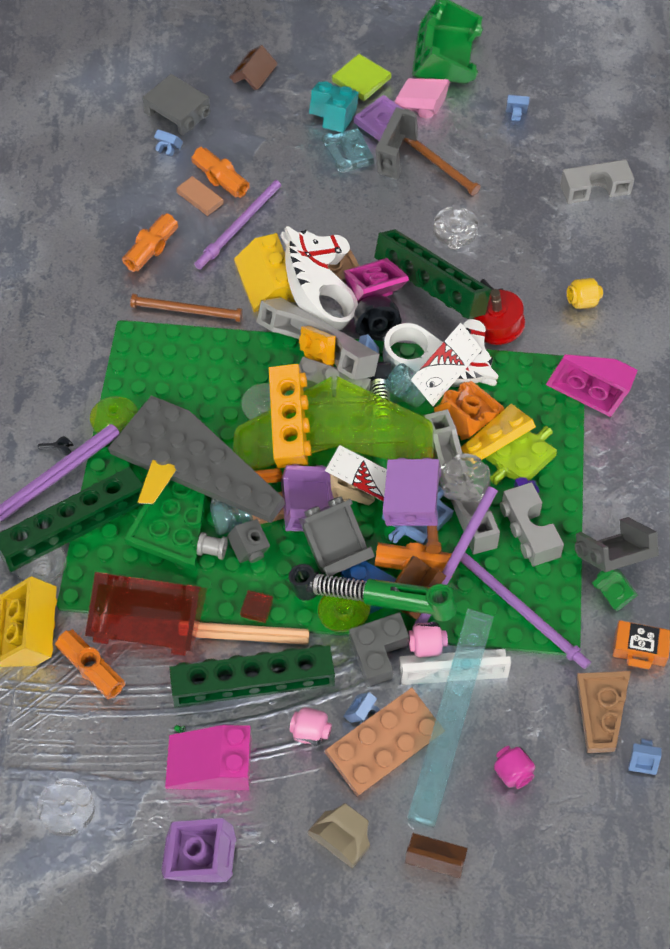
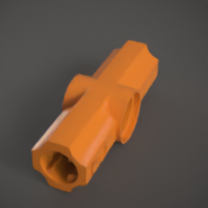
M199 147L195 150L194 155L191 157L192 163L206 173L212 185L216 187L221 185L235 198H242L246 195L247 190L250 188L249 182L235 172L233 165L228 159L223 158L220 160L207 148Z
M168 213L162 214L148 230L144 228L138 233L135 244L122 257L123 263L130 271H139L153 255L159 256L162 253L166 240L178 228V222L173 216Z
M378 542L375 566L403 570L411 557L416 556L429 567L442 572L452 553L439 552L437 554H429L426 552V546L420 543H409L406 546Z
M73 629L66 630L59 636L55 642L56 648L79 670L82 678L89 680L107 699L115 698L121 693L125 686V681L101 658L98 650L90 647ZM88 662H96L92 666H84Z

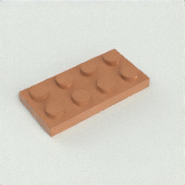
M410 688L328 747L324 752L358 797L442 735L445 730L415 690Z

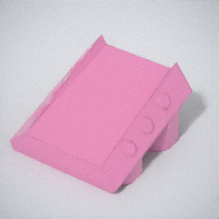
M409 78L396 97L395 103L403 109L417 111L418 115L422 118H431L434 114H437L445 101L450 81L448 79Z

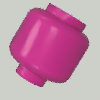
M506 746L496 754L498 759L494 764V770L506 786L520 789L535 777L533 773L536 766L522 747L510 748V746Z

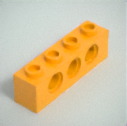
M299 364L269 367L274 461L278 469L294 464L308 465V456H311L312 452L310 441L306 440V433L310 432L309 418H305V410L309 409L308 397L304 395L303 387H307L306 373L301 372ZM288 391H294V393L291 395H285V393ZM296 413L294 417L286 418L288 414ZM297 436L294 441H287L289 437Z

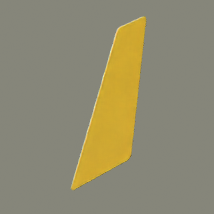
M152 460L138 503L153 504L175 473V465H158L156 460Z

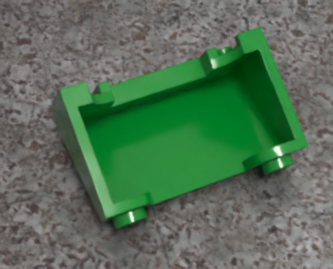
M436 0L419 25L412 75L418 79H448L453 83L468 84L470 81L473 82L477 77L478 70L476 69V64L470 63L472 41L482 33V16L450 0Z

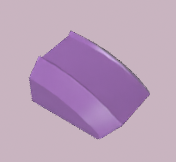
M224 818L172 822L165 840L161 869L163 878L190 882H227L233 875L234 849L237 841L233 826Z

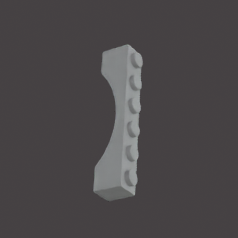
M283 298L261 301L257 323L272 332L297 339L301 335V326H311L334 335V363L337 370L353 380L375 376L379 353Z
M447 409L424 415L423 434L429 448L434 450V459H439L441 478L464 532L481 498L471 480L462 454L456 427ZM489 509L469 544L473 555L496 549L498 546L500 531Z

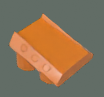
M473 381L460 384L457 391H446L441 403L434 408V412L448 409L457 434L461 440L470 438L504 410V407Z

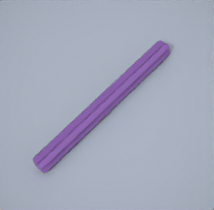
M113 424L108 425L0 504V521L2 522L116 439L120 434L118 429Z

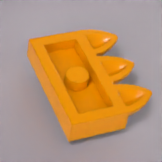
M301 326L299 344L300 350L304 351L305 358L333 366L335 360V336L311 326Z

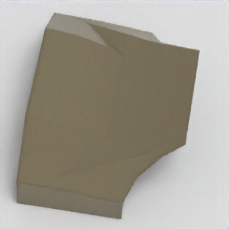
M346 803L334 810L325 811L308 830V835L352 869L370 848V842L367 837L369 821Z

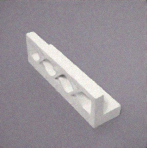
M505 649L441 653L440 656L422 658L416 655L399 656L401 684L412 685L508 678L511 660L510 656H506Z

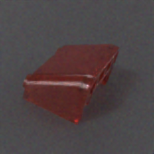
M95 572L85 636L93 637L92 642L109 644V639L171 648V654L187 656V651H193L207 588Z

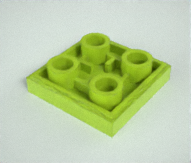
M358 54L332 75V82L340 87L346 86L354 91H358V98L363 101L391 79L389 71L361 54Z

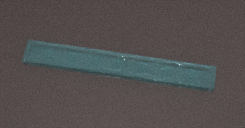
M471 609L467 610L407 819L435 827L494 616Z

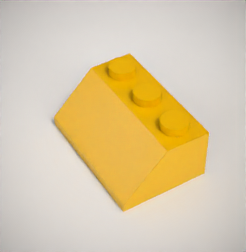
M277 233L255 238L234 258L253 312L259 311L262 300L283 298L290 303L296 302L288 281L285 252Z
M30 576L0 594V667L37 666L52 657L57 586Z

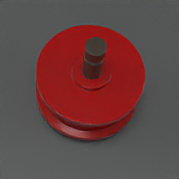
M493 289L490 292L486 314L474 318V320L480 321L485 326L484 342L493 345L507 344L522 334L525 328L522 300L510 291Z

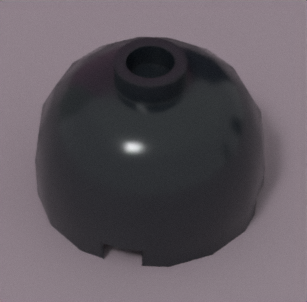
M372 295L360 301L353 317L359 336L368 334L372 340L384 341L383 337H386L388 331L402 323L396 304L390 298L383 295Z

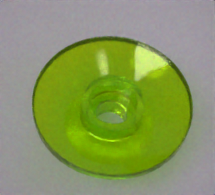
M119 396L108 397L99 401L92 408L90 423L96 433H99L110 424H113L121 433L136 415L138 409L127 398Z
M324 595L318 605V616L321 623L326 628L336 632H347L349 629L361 626L370 613V605H365L364 601H357L356 599H343V597L336 598Z

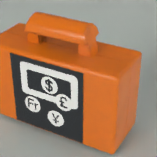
M619 620L615 630L612 656L626 659L628 666L649 670L651 665L665 667L670 651V630Z

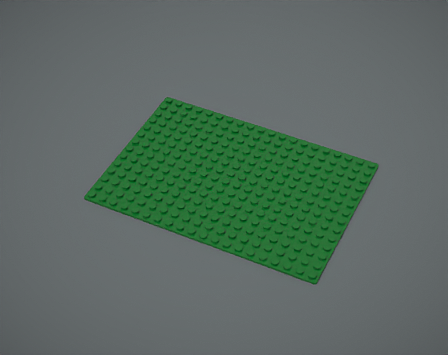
M120 320L116 323L93 436L110 424H113L121 433L152 395L189 410L205 426L214 429L215 435L254 471L276 469L278 467L273 458L269 367L299 364L302 358L305 357L304 351L300 350L299 339L276 332ZM373 340L380 348L378 362H384V341ZM396 342L390 347L395 355L403 359L422 358L421 356L424 354L422 347L414 343ZM486 349L490 357L493 358L491 368L498 375L497 384L495 386L481 382L475 384L499 402L504 409L513 404L532 418L536 427L530 430V432L538 434L545 426L551 428L553 432L545 442L557 449V454L531 479L535 480L539 488L538 495L542 501L540 516L534 517L530 521L537 526H546L553 523L564 546L560 558L532 566L529 558L526 559L523 556L521 542L518 537L515 538L513 536L508 517H504L500 508L504 491L514 488L515 479L505 476L495 485L489 479L498 470L494 464L484 458L472 465L464 458L471 480L481 499L488 486L498 491L488 509L492 512L500 531L496 549L473 555L468 545L465 553L573 646L577 645L581 649L582 558L578 557L576 553L575 543L576 533L582 532L584 404L546 385L564 355ZM392 372L389 395L391 421L395 425L397 459H420V450L429 448L423 434L424 415L435 413L434 408L441 403L443 396L432 406L414 383L402 379ZM450 387L448 390L457 391L459 387ZM288 391L285 393V395H291L294 393V391ZM320 391L317 399L308 397L309 409L305 410V418H309L310 432L306 433V440L310 441L312 454L308 456V465L304 466L327 467L339 445L373 462L370 425L372 423L371 393L362 414L340 408L338 399L326 391ZM290 413L286 418H292L296 413ZM476 432L470 438L461 440L460 436L458 435L460 446L462 447L478 432ZM291 436L287 441H294L297 436ZM112 441L87 459L81 491L128 467L144 485L149 470L110 454L108 447L113 443ZM439 477L438 486L441 485L443 488L445 485L442 478ZM281 482L268 483L276 492H282ZM447 492L440 500L454 511L452 517L438 530V542L441 543L440 552L453 553L464 532ZM206 495L201 533H206L207 536L215 538L227 537L235 526L250 521L248 513L231 506L227 510L215 509L211 503L212 498ZM375 499L368 506L352 500L353 504L350 506L366 546L372 548L375 556L366 560V562L375 566L378 542L399 546L418 543L406 535H403L397 543H393V540L390 541L389 534L396 528L386 526L385 521L382 519L384 501ZM144 504L69 543L57 600L58 610L66 612L179 622L308 629L309 633L348 637L349 629L399 612L407 632L412 630L416 619L406 616L400 610L384 607L366 616L356 599H343V597L336 598L321 594L310 600L298 599L288 578L291 569L300 564H307L313 568L314 572L321 573L304 531H286L284 518L272 523L260 524L270 547L264 553V557L254 563H250L249 560L239 563L229 539L227 540V550L223 560L218 559V556L209 554L197 555L195 571L126 545L124 539ZM459 562L447 584L452 589L456 602L457 612L455 616L447 621H438L431 615L428 622L439 623L441 631L446 630L448 645L495 650L505 649L507 651L567 656L565 652L461 562ZM375 566L396 579L402 572L400 569ZM338 572L332 576L334 578L338 577L339 579L341 577V572Z

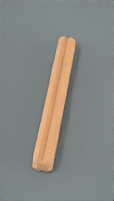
M181 621L178 628V633L181 637L304 645L309 643L310 635L308 629Z

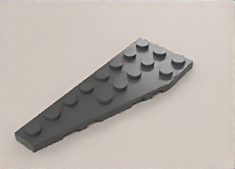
M152 395L108 447L110 454L146 470H149L152 460H156L158 465H175L176 471L170 480L269 523H272L285 505L283 497L193 413Z

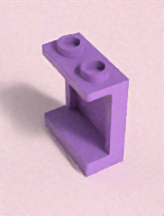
M388 459L383 504L386 526H438L437 497L439 477H441L439 459Z
M298 464L285 466L281 477L282 497L285 501L283 508L286 531H303L299 518L305 516L304 511L315 506H319L320 509L329 506L328 501L333 499L330 473L325 471L327 467L301 466Z

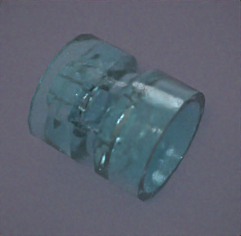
M400 363L389 374L385 384L386 390L397 397H401L404 402L412 407H418L426 398L411 380L416 372L404 363Z
M221 501L210 503V511L218 536L230 533L235 526L253 520L251 514Z

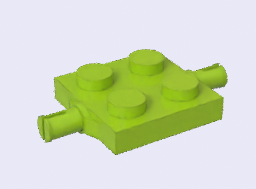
M545 426L538 434L528 431L487 456L486 459L498 469L489 477L490 481L497 485L505 476L513 479L525 477L527 480H531L557 454V449L545 442L553 433L551 428Z

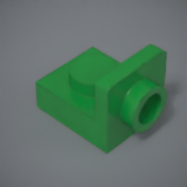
M617 569L608 572L601 571L598 573L597 579L592 582L595 588L601 590L616 611L622 609L638 596L623 573Z

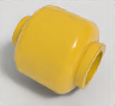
M594 278L575 279L567 287L566 296L569 304H572L576 309L594 308L603 297V289Z

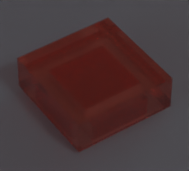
M248 590L240 612L241 617L266 623L273 603V596Z

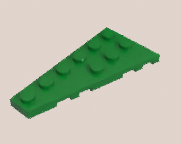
M209 428L215 434V430ZM169 480L153 504H144L124 539L125 544L195 571L197 544L201 533L206 495Z

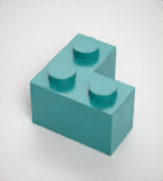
M326 81L318 82L311 92L309 114L324 117L323 128L343 133L354 116H356L359 92L346 86H334Z

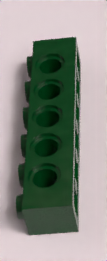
M396 229L378 234L375 259L382 260L388 258L408 275L409 281L414 286L422 288L431 297L439 299L447 307L456 310L466 319H474L486 314L491 292L489 287Z
M130 467L1 531V559L11 573L145 504L138 503L143 488L142 483Z
M317 644L305 649L287 648L282 652L275 653L264 651L252 656L235 655L229 659H206L203 662L192 664L182 662L176 666L169 667L174 708L335 686V671L330 645L323 646ZM303 664H308L312 666L309 669L300 668V666ZM276 668L285 669L281 673H276L273 670ZM255 671L258 673L256 676L252 677L246 675L248 672ZM223 675L231 676V678L228 680L220 679V677ZM195 679H204L200 684L193 683Z

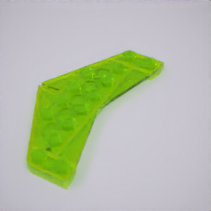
M332 376L304 391V395L308 397L309 409L305 410V418L308 417L310 423V432L306 433V440L310 441L312 453L332 447L338 448L341 445L353 452L387 460L398 458L433 459L434 430L429 419L338 376L336 381V397H333ZM271 409L238 426L234 433L233 452L253 470L276 464L273 458ZM290 413L286 418H292L296 413ZM291 436L287 441H294L297 436Z

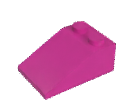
M388 258L344 271L346 284L355 294L358 303L372 295L390 296L393 291L401 289L409 281L408 275Z
M565 354L546 385L611 417L629 393L638 370L617 359Z
M220 725L169 735L165 788L249 791L252 743L251 726Z

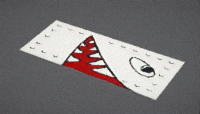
M460 323L411 380L430 404L434 406L481 352L482 348L463 324Z
M339 445L325 471L384 501L387 469Z

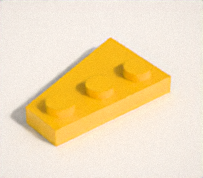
M510 404L461 447L463 457L472 465L478 463L535 428L533 419L513 404Z

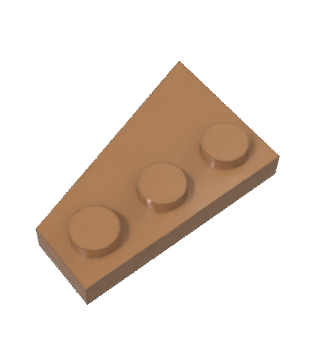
M631 671L577 674L576 680L587 753L615 752Z

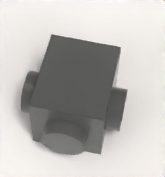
M258 519L235 526L227 535L239 563L248 560L250 563L259 561L270 547Z

